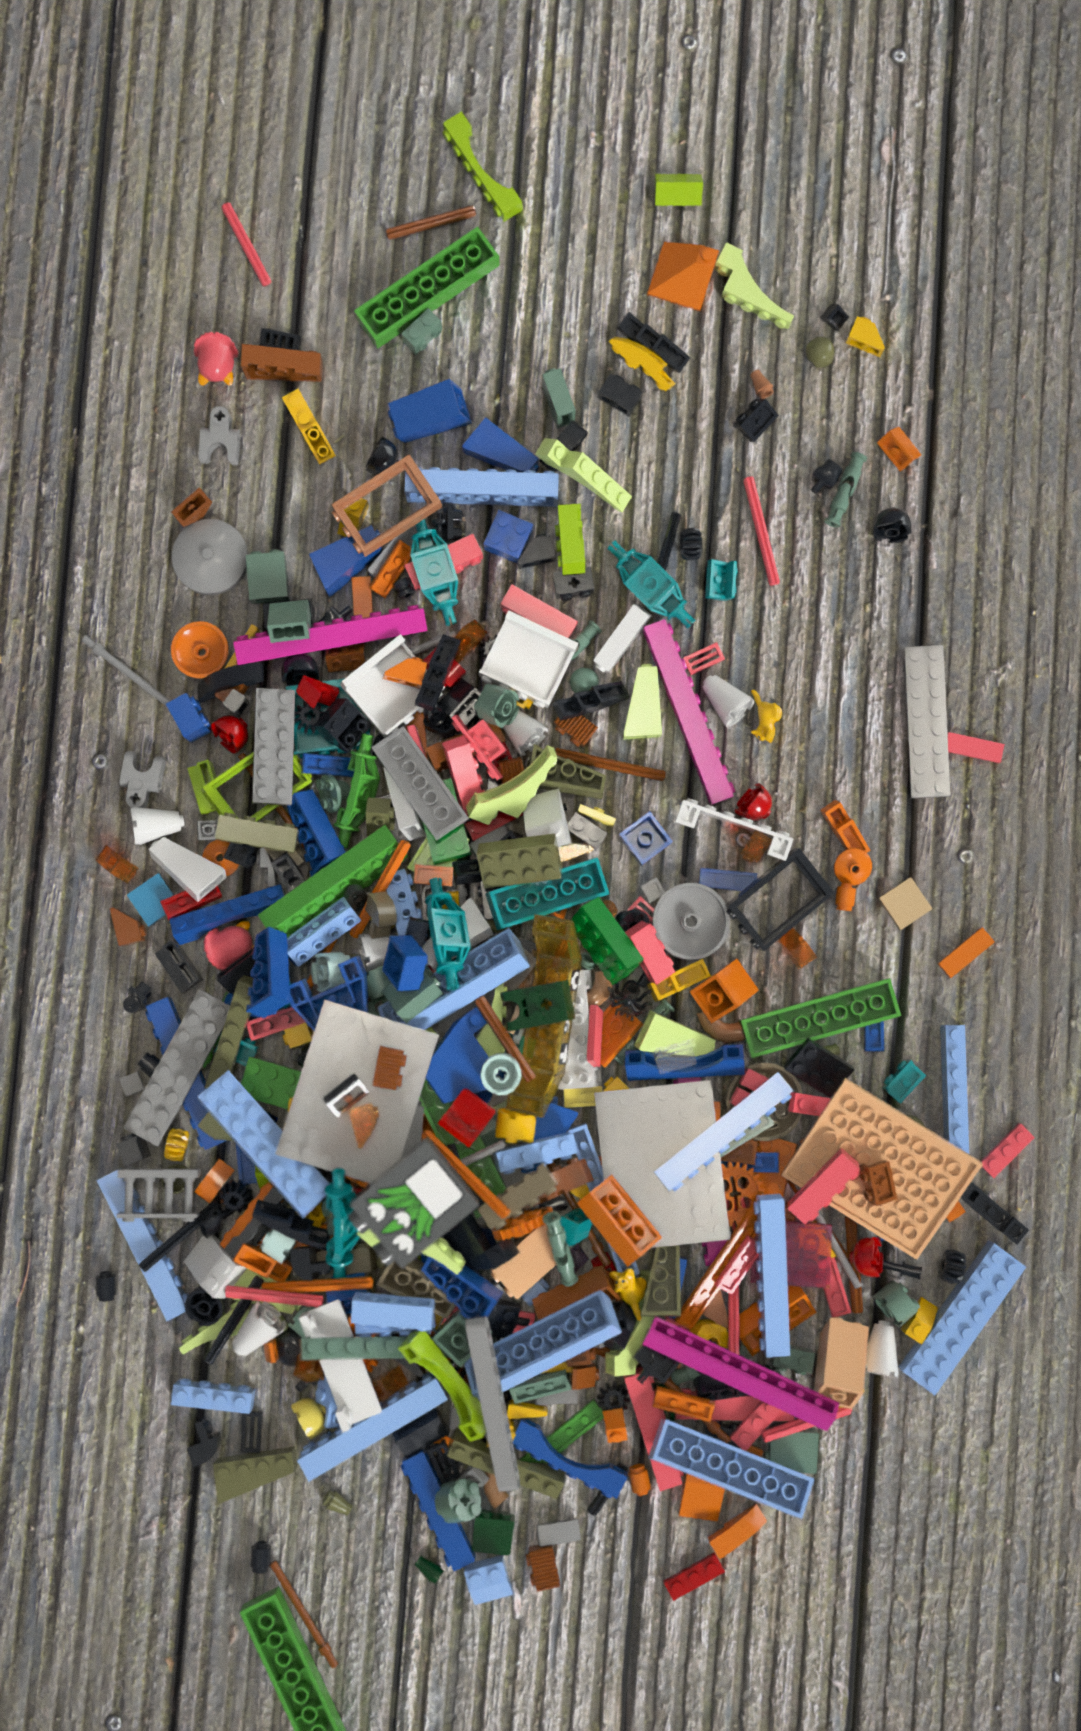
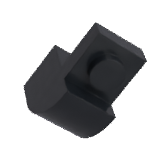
M303 1246L290 1250L293 1270L304 1280L312 1281L318 1278L319 1275L330 1274V1270L333 1269V1266L327 1264L326 1260L317 1261L316 1247Z
M206 1416L195 1422L200 1440L190 1443L187 1447L193 1467L208 1462L215 1455L221 1443L220 1432L212 1435L213 1427L211 1422L207 1421Z

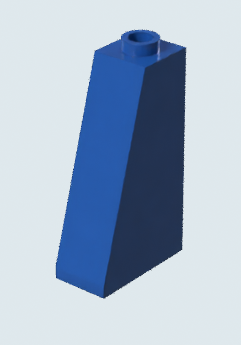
M486 417L462 445V451L466 455L504 470L511 469L517 472L533 470L537 472L539 469L538 457Z
M539 1099L535 1109L536 1126L534 1140L567 1132L579 1112ZM541 1162L534 1164V1167L530 1169L523 1170L522 1167H520L521 1172L524 1174H528L532 1171H536L537 1167L541 1165Z

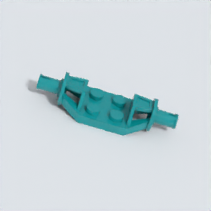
M423 519L415 525L417 533L411 537L413 542L410 556L422 593L433 605L434 611H442L445 626H451L449 618H451L452 625L457 623L452 607L458 604V599H456L458 577L447 543L437 534L435 529H428L426 521Z
M616 540L613 541L612 545L617 550L609 545L607 550L619 560L615 568L619 569L623 584L650 611L667 617L668 621L676 617L688 629L691 625L686 619L692 624L696 620L684 609L687 601L683 599L678 583L651 556L636 552L634 548L626 552Z
M432 878L429 880L432 894L425 898V903L427 904L433 950L438 964L436 971L438 974L445 975L447 990H456L459 988L457 973L463 970V963L471 948L465 911L452 900L450 893L443 892L442 879ZM445 904L449 910L442 909L441 905ZM457 956L456 961H451L452 957Z
M335 1168L332 1170L333 1183L325 1187V1194L327 1195L326 1209L334 1214V1237L326 1243L327 1254L325 1259L327 1264L333 1266V1278L346 1277L345 1266L352 1263L353 1254L351 1251L360 1236L357 1234L358 1230L347 1216L354 1210L350 1203L356 1194L353 1192V1187L345 1183V1170L343 1168Z

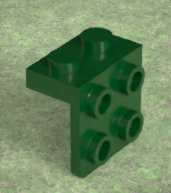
M481 1510L480 1514L475 1517L472 1550L479 1553L510 1555L515 1515L509 1512L496 1513L490 1510Z

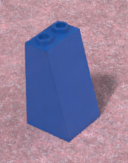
M451 379L388 403L390 409L388 410V415L395 426L393 428L394 435L404 443L472 424L462 389Z
M372 525L358 531L365 543L380 535L378 529L374 531ZM345 537L310 553L309 556L329 597H331L352 580V577H355L382 553V547L364 557L362 552L358 554L352 545L355 543L352 537Z

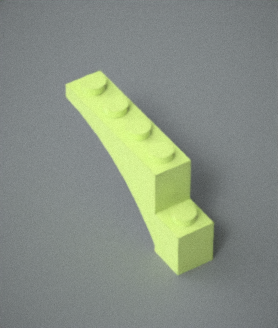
M726 242L715 266V270L720 275L730 277L723 289L722 298L730 304L741 306L746 312L757 314L763 320L774 322L779 328L789 329L794 315L780 308L761 291L745 265L742 257L743 250Z
M544 438L535 453L547 465L578 481L605 500L618 512L624 511L632 497L583 452L570 451L557 439Z
M547 745L530 766L511 780L481 793L475 792L466 806L468 817L487 825L490 824L492 819L496 818L498 810L518 818L526 810L530 799L536 795L537 788L541 782L545 781L550 768L556 764L557 755L554 748Z
M504 983L495 988L491 1006L501 1023L502 1017L506 1018V1006H503L500 996L501 992L507 991V986H504ZM489 1024L484 1025L476 1039L488 1057L496 1053H504V1047Z
M370 1229L364 1234H361L359 1231L357 1233L371 1247L379 1242ZM439 1238L422 1252L448 1267L456 1275L462 1270L466 1262L459 1252L454 1251L444 1238Z
M640 1270V1277L645 1278L648 1286L651 1271ZM645 1295L644 1298L639 1302L641 1312L644 1304ZM641 1317L640 1321L636 1320L624 1350H610V1352H606L605 1373L613 1376L636 1374L637 1361L632 1356L643 1344L647 1330L654 1317Z
M239 1300L230 1305L231 1310L227 1313L224 1312L215 1324L201 1326L197 1329L199 1333L194 1337L190 1334L182 1340L183 1344L179 1347L181 1353L184 1355L201 1344L215 1340ZM251 1304L249 1305L248 1309L244 1313L243 1317L239 1321L231 1336L237 1335L250 1310L252 1309ZM281 1314L279 1318L283 1322L285 1319Z

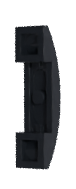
M241 664L210 674L197 685L198 702L202 703L216 698L215 693L241 684L248 687L263 682V664Z
M973 1182L968 1185L960 1197L968 1206L1016 1245L1020 1243L1029 1231L1027 1227L1006 1212Z

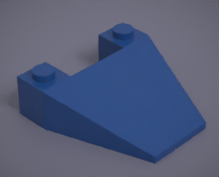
M359 955L338 964L345 980L343 984L313 996L306 978L289 985L291 1006L313 1031H315L324 1000L368 1013L367 972Z
M476 1007L467 1011L452 1023L433 1052L425 1079L443 1104L456 1100L464 1088L469 1089L472 1093L486 1090L481 1080V1070L488 1055L473 1034L486 1025L487 1022ZM499 1069L495 1075L500 1076L502 1079L507 1072Z

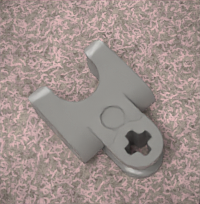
M221 406L215 407L210 413V428L201 427L199 460L201 464H208L211 460L212 452L218 447H223L227 449V457L231 465H238L240 430L232 429V418L226 408Z
M127 751L124 755L120 786L128 788L126 803L130 807L146 808L149 803L150 792H160L166 760L163 756H157L154 758L153 764L148 771L139 772L136 767V754L133 751ZM134 798H141L140 801L134 802Z

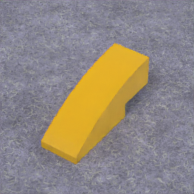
M701 959L675 971V973L656 985L651 982L647 986L651 991L654 1001L657 1002L711 975L704 960Z

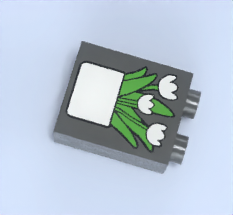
M427 1136L354 1196L350 1203L354 1210L347 1216L361 1234H364L369 1229L379 1240L373 1248L387 1266L396 1261L403 1269L478 1207L479 1199Z

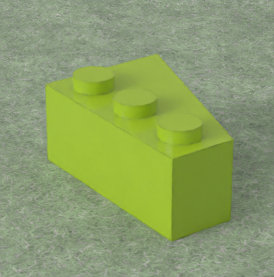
M581 503L558 505V525H555V537L559 536V540H556L557 552H561V556H558V567H562L563 575L585 573Z

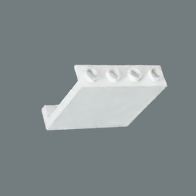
M508 610L499 634L482 669L479 671V676L482 681L488 684L493 682L501 687L515 691L520 699H529L539 708H549L577 649L578 643Z
M401 634L351 673L340 684L384 738L397 731L398 727L403 723L405 725L410 723L414 719L413 715L417 711L422 713L424 709L415 706V700L420 689L382 679L385 671L408 658L412 659V657H415L405 645V639Z

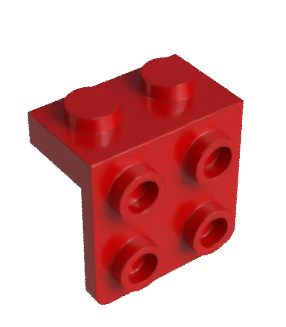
M464 1088L437 1124L469 1148L494 1116L495 1110L469 1089Z

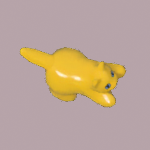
M751 690L758 707L759 726L752 730L751 733L760 741L766 740L772 743L775 735L774 723L780 721L782 709L776 703L762 702L759 694L755 690Z
M625 1269L624 1272L620 1273L610 1272L609 1275L615 1282V1293L619 1292L620 1297L627 1304H630L636 1319L640 1321L641 1310L639 1302L644 1298L647 1281L642 1277L635 1278L632 1269Z

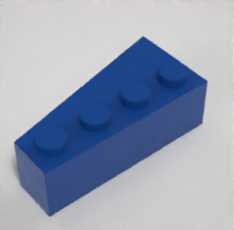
M313 789L294 793L292 795V805H287L293 825L298 827V840L300 844L303 843L306 851L304 858L306 862H310L312 870L309 872L312 877L343 855L345 849L339 841Z
M267 927L258 933L255 938L253 959L256 962L253 969H251L250 975L253 977V985L248 990V996H251L250 1004L246 1005V1012L262 1018H266L290 1002L287 934L271 927Z
M429 1256L421 1269L432 1283L447 1295L446 1298L450 1303L453 1302L459 1308L460 1314L465 1319L484 1316L488 1318L503 1294V1291L466 1265L456 1275L448 1267Z

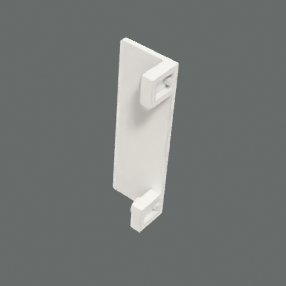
M690 798L680 803L681 807L675 821L676 823L694 829L699 813L772 838L767 855L786 861L793 842V838L789 837V833L780 830L773 832L771 831L772 827L764 824L753 825V821L747 818L736 819L734 818L735 814L727 811L722 813L716 812L717 808L710 805L699 806L698 801Z
M581 970L579 972L577 991H570L576 1019L569 1020V1031L564 1035L566 1021L552 1024L558 1089L560 1090L602 1085L601 1066L593 1067L587 1061L589 1026L587 989L593 987L591 970ZM572 971L550 973L547 975L548 983L568 980L569 986L571 984ZM569 1043L566 1064L558 1065L561 1044Z
M340 1300L306 1311L299 1317L306 1337H354ZM363 1359L319 1360L337 1405L335 1414L342 1433L350 1430L352 1424L382 1412Z

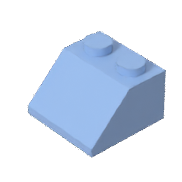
M503 1555L476 1561L465 1566L464 1574L468 1590L475 1605L513 1595Z

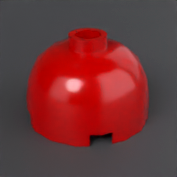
M225 715L211 724L213 735L221 738L220 744L227 751L233 754L237 753L247 744L248 726L242 718L238 719L235 716Z
M760 783L755 784L756 788L753 790L749 788L738 800L736 805L739 808L738 810L735 809V813L741 818H747L756 822L762 818L766 819L770 815L772 797Z
M878 1237L862 1238L857 1241L853 1251L850 1252V1262L854 1263L855 1269L860 1274L867 1277H880L879 1274L883 1271V1252H879L878 1246L882 1245Z

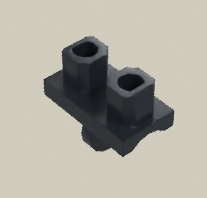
M448 504L447 508L442 509V513H437V519L431 521V525L437 527V533H442V539L446 543L451 540H459L462 537V529L453 527V522H460L462 520V511L453 509V505Z
M143 981L136 988L131 986L128 989V997L123 1001L124 1010L128 1013H135L140 1007L144 1010L147 1006V999L151 996V988Z

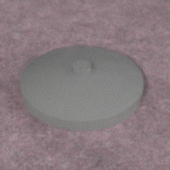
M205 519L190 524L178 535L172 549V564L178 578L190 590L203 595H217L229 591L241 581L247 570L245 555H248V549L241 534L233 526L220 520Z
M684 883L672 887L662 895L654 908L652 925L656 930L655 935L657 939L665 946L664 950L669 954L684 960H699L710 956L722 946L729 932L730 916L726 912L728 909L725 902L714 890L698 883Z

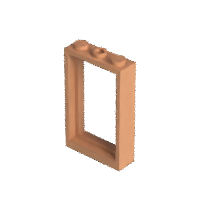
M407 455L331 504L334 510L331 513L337 522L341 521L344 525L342 530L348 538L352 537L355 543L352 545L358 554L362 552L364 557H366L442 508V504L411 456ZM405 470L427 505L370 542L365 543L344 509Z

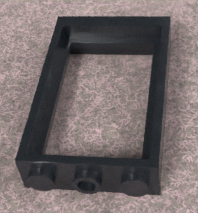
M794 848L788 853L786 861L780 859L726 904L728 909L726 912L732 920L735 919L739 923L737 927L742 934H747L751 938L749 942L754 949L765 951L835 892L802 850ZM794 862L818 894L762 939L737 907L789 864Z

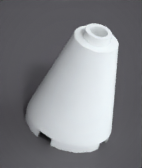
M710 675L703 681V690L726 727L728 725L731 727L745 716V710L747 708L750 710L754 705V700L750 696L717 675Z
M518 710V714L512 724L509 726L505 725L503 728L516 751L521 756L526 755L524 752L527 750L533 751L534 744L538 746L544 740V731L548 732L545 725L521 710Z
M139 807L131 808L135 845H142L181 831V827L184 826L183 815H179L178 811Z
M369 934L358 935V944H362L361 950H359L360 957L366 972L384 964L390 936L398 935L374 939Z
M257 1301L232 1342L234 1352L238 1355L246 1356L281 1334L286 1328L285 1320L282 1322L279 1318L281 1313L270 1303H260V1301Z
M879 1320L878 1324H874L868 1339L866 1372L889 1376L891 1372L894 1373V1377H898L894 1327L890 1326V1322Z

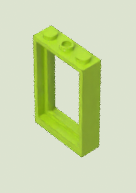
M254 752L202 788L201 792L219 815L224 816V813H235L217 791V788L251 765ZM294 753L293 772L300 782L292 787V795L300 792L312 782L311 774L301 773L300 759ZM267 804L251 817L256 818L255 821L258 822L281 805Z

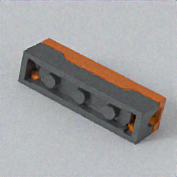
M270 1182L260 1189L257 1197L248 1204L246 1211L237 1218L235 1225L225 1233L223 1240L220 1242V1245L233 1259L243 1243L256 1246L270 1229L252 1217L257 1200L287 1207L289 1204Z

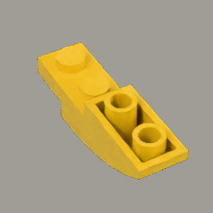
M615 337L609 341L614 352L621 354L625 358L624 362L630 368L636 369L642 366L643 372L656 381L655 384L659 389L668 391L676 384L663 370L668 364L649 348L622 337Z
M296 389L283 396L282 399L318 464L321 465L335 457L333 449L300 390Z

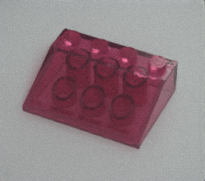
M785 1221L787 1286L830 1289L832 1224H804L803 1222ZM756 1261L751 1266L750 1283H757V1280H760V1275L756 1270Z

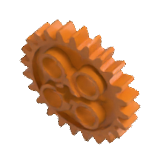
M728 1162L727 1167L721 1164L723 1179L727 1182L725 1199L730 1203V1207L727 1209L729 1226H732L733 1221H735L736 1226H738L740 1220H742L755 1201L756 1195L766 1191V1189L760 1188V1185L764 1183L763 1181L756 1180L760 1175H752L754 1168H750L747 1171V1164H743L740 1168L739 1162H736L734 1167L731 1162ZM731 1176H733V1188L730 1181ZM741 1177L746 1179V1186L744 1188L738 1186V1179ZM733 1189L738 1192V1195H735L736 1212L734 1211V1198L729 1195L733 1192ZM743 1197H747L749 1200V1205L746 1208H742L740 1204Z
M551 1206L534 1210L528 1209L515 1219L513 1217L505 1220L507 1223L499 1230H496V1228L492 1229L495 1240L521 1237L531 1233L534 1229L544 1226L543 1216L553 1212Z

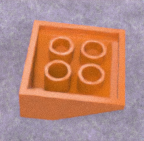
M664 242L647 295L700 311L719 250L697 244Z

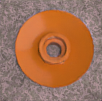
M215 840L206 846L202 857L223 867L226 877L230 876L238 869L239 865L225 858L222 861L217 860L219 854H222L224 857L230 842Z
M858 848L844 850L838 855L834 863L835 875L842 883L861 884L869 877L872 871L871 858L865 851ZM858 866V869L853 872L852 868Z

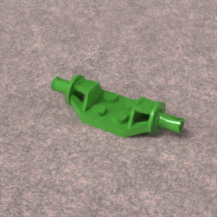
M363 733L359 750L350 752L352 756L347 770L354 771V776L351 779V789L346 800L347 806L346 808L340 807L337 820L333 825L340 829L338 839L344 848H348L351 832L360 831L358 827L366 820L368 797L376 798L380 775L374 761L377 757L370 753L374 736ZM365 759H366V764H367L368 771H366V768H365Z

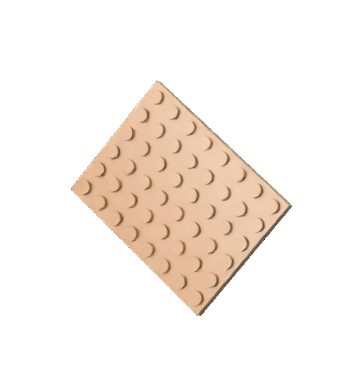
M845 1078L783 1170L782 1176L802 1188L841 1147L859 1165H871L883 1160L889 1161L897 1200L879 1206L869 1203L864 1197V1184L858 1174L854 1180L850 1179L845 1184L846 1187L840 1194L836 1193L832 1197V1202L829 1205L917 1260L983 1164L975 1157Z

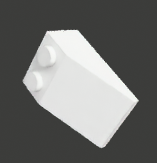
M559 789L532 797L527 804L526 810L523 812L526 836L556 833L558 847L572 843Z
M215 1235L209 1238L202 1236L184 1260V1263L206 1292L213 1298L225 1299L226 1287L234 1286L247 1268L233 1261V1258L220 1245L221 1241Z

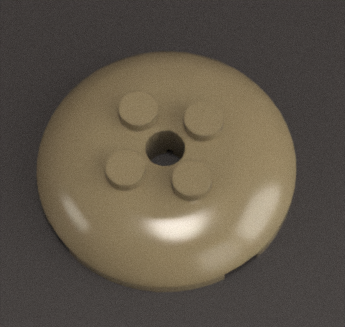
M756 1063L746 1067L769 1079L778 1072L791 1087L792 1092L802 1093L796 1077L782 1066L773 1063ZM736 1075L728 1087L726 1095L727 1112L735 1107L729 1101L736 1087L750 1094L754 1092L739 1084L742 1075ZM790 1099L784 1104L779 1102L774 1106L776 1110L770 1114L775 1124L753 1139L770 1141L786 1136L797 1126L802 1114L788 1111Z

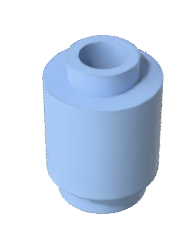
M541 1278L521 1297L531 1307L533 1305L532 1299L538 1297L540 1293L548 1292L550 1286Z

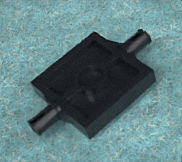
M498 1300L488 1316L490 1330L492 1331L491 1336L506 1338L513 1334L517 1325L529 1326V1318L519 1317L520 1303Z
M643 1344L632 1356L643 1369L636 1378L642 1385L649 1375L655 1377L661 1384H664L681 1363Z

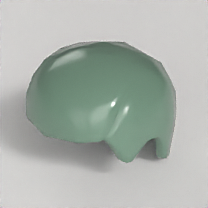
M582 667L571 674L569 684L571 690L574 693L589 691L592 686L599 685L600 680L598 674L593 669Z

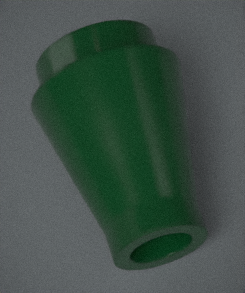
M422 1555L414 1564L429 1583L436 1584L444 1572L441 1565L424 1558Z

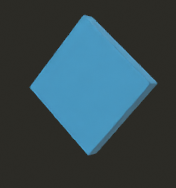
M160 873L128 893L127 896L147 926L150 927L166 916L160 901L174 896Z

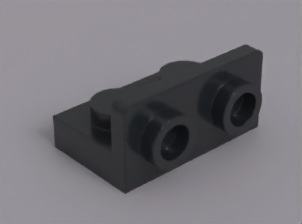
M754 399L750 402L749 408L741 413L733 424V427L740 429L750 442H755L779 416L766 399Z
M230 842L223 858L250 869L256 862V854L260 848L249 846L248 844Z

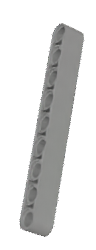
M487 1316L466 1319V1333L497 1488L499 1492L519 1490L520 1477Z

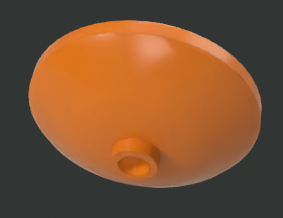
M198 621L183 626L176 633L171 644V656L176 667L185 675L197 679L206 678L210 674L221 670L229 655V646L225 635L218 627L208 622ZM201 650H205V654L203 656L199 654Z

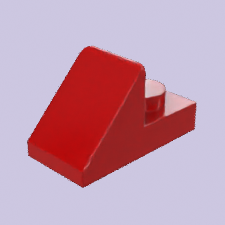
M303 675L296 688V693L312 708H315L317 702L330 706L335 701L339 688Z

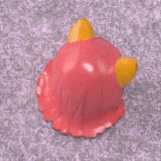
M206 332L200 335L195 340L193 350L194 355L198 357L199 384L204 386L209 381H224L227 385L232 386L234 358H238V350L234 342L227 335L220 334L219 332Z
M249 921L240 922L236 926H228L222 931H219V928H213L205 936L204 951L209 962L215 968L221 971L254 947L252 936L248 932L250 927Z

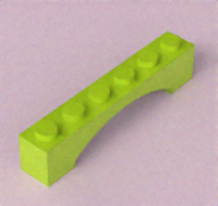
M462 111L443 122L442 134L445 140L451 142L455 155L461 157L465 170L471 172L475 185L481 187L485 200L493 205L492 208L495 215L501 217L503 222L521 212L522 201L513 187L506 188L497 183L482 169L476 160L469 141V137L472 136V126Z
M417 1330L410 1333L398 1347L400 1352L410 1364L413 1362L418 1363L429 1370L441 1382L457 1410L460 1421L458 1427L471 1442L483 1438L486 1434V1428L479 1400L472 1395V1391L465 1381L455 1371L452 1364L445 1358L427 1332Z

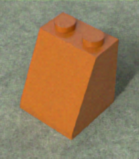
M735 959L689 992L712 1024L739 1007L759 989L739 960Z

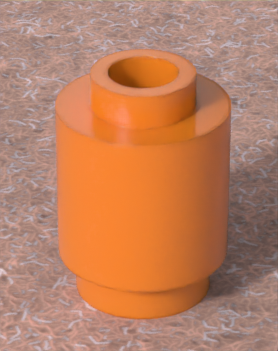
M841 883V886H837L836 910L852 911L856 895V888H852L853 884Z
M644 1464L630 1466L628 1475L632 1493H636L637 1496L648 1494L651 1484L647 1468H645Z

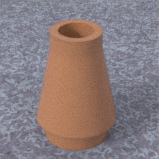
M759 369L753 371L750 377L756 396L760 397V399L768 398L774 392L772 389L773 385Z

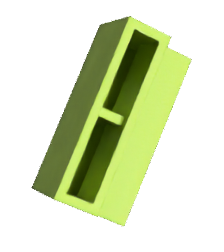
M655 174V206H702L703 179L701 174Z
M207 759L187 768L202 815L216 811L201 792L205 785L217 778L213 763ZM218 787V788H217V791H218V792L220 793V795L222 796L220 787Z

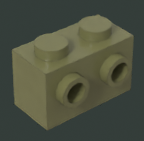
M368 797L366 806L367 837L383 825H386L390 832L395 830L394 807H391V799Z

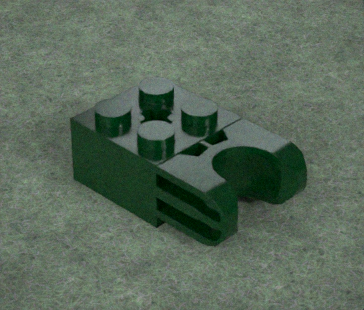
M568 980L500 993L502 1001H513L517 1003L520 1009L519 1017L514 1021L506 1023L508 1032L576 1019Z

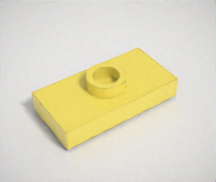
M580 804L578 814L613 827L616 818L604 814V810L598 807L591 809Z

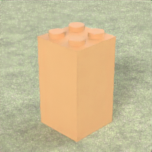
M546 1224L534 1229L531 1233L523 1235L515 1242L520 1253L502 1266L491 1270L492 1277L498 1283L501 1281L504 1284V1290L511 1298L513 1296L516 1299L520 1298L556 1265L552 1247L547 1236L548 1229Z
M830 1317L820 1332L814 1391L839 1402L841 1407L852 1409L863 1395L869 1327L863 1326L859 1322L852 1323L844 1321L839 1317Z

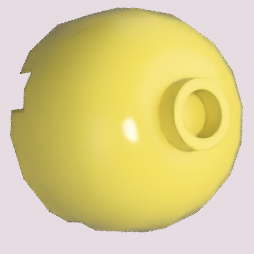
M303 1398L291 1405L294 1414H297L301 1427L310 1440L317 1437L324 1430L326 1414L324 1406L318 1404L312 1398Z

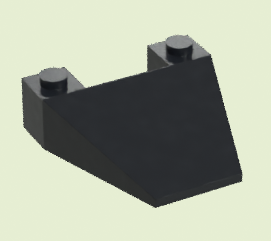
M474 1192L479 1199V1206L474 1209L476 1210L485 1202ZM471 1212L440 1237L444 1238L454 1251L459 1252L466 1261L464 1265L471 1270L496 1269L520 1253L511 1238L501 1240L491 1246Z

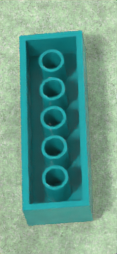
M597 857L563 868L561 879L509 885L490 891L485 895L496 929L501 930L593 900L597 897L609 895L610 893Z

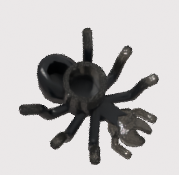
M634 980L626 981L621 992L619 991V982L615 984V990L609 986L607 988L610 991V998L608 1000L611 1002V1007L623 1004V1006L615 1010V1015L618 1012L620 1016L626 1014V1018L630 1017L631 1021H633L634 1015L647 1014V1011L643 1009L653 1004L652 1002H645L640 1006L637 1003L641 1002L646 995L652 993V989L645 991L637 998L640 988Z

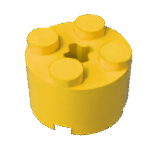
M500 1108L497 1113L495 1137L506 1138L505 1142L517 1143V1140L533 1143L536 1113L526 1109L523 1112L518 1111V1108Z

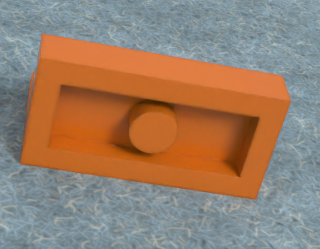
M899 426L890 430L877 442L900 472L922 456Z

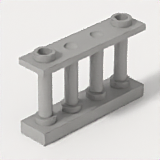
M201 1168L119 1169L118 1178H123V1181H125V1211L118 1213L117 1218H122L124 1222L134 1221V1218H182L184 1222L194 1221V1218L199 1217V1212H192L193 1181H195V1178L200 1177ZM136 1178H143V1181H145L144 1212H133V1181ZM155 1178H163V1181H165L164 1212H152L153 1181H155ZM175 1178H183V1181H185L184 1212H172L173 1181H175Z

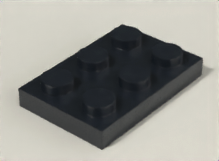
M809 1038L803 1042L784 1065L786 1071L829 1098L834 1095L843 1080L848 1078L854 1071V1067Z

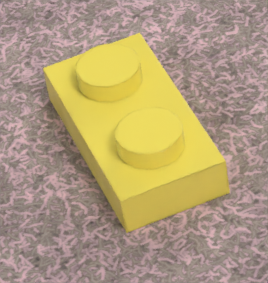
M602 1086L563 1089L564 1107L596 1106L594 1093L603 1092Z

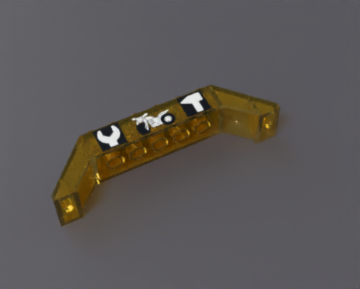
M535 914L532 934H534L537 948V959L533 986L568 980L573 1008H575L582 957L573 920ZM573 1020L526 1028L522 1055L534 1072L535 1078L530 1082H526L521 1075L518 1086L507 1096L506 1110L541 1118L545 1116L565 1074Z

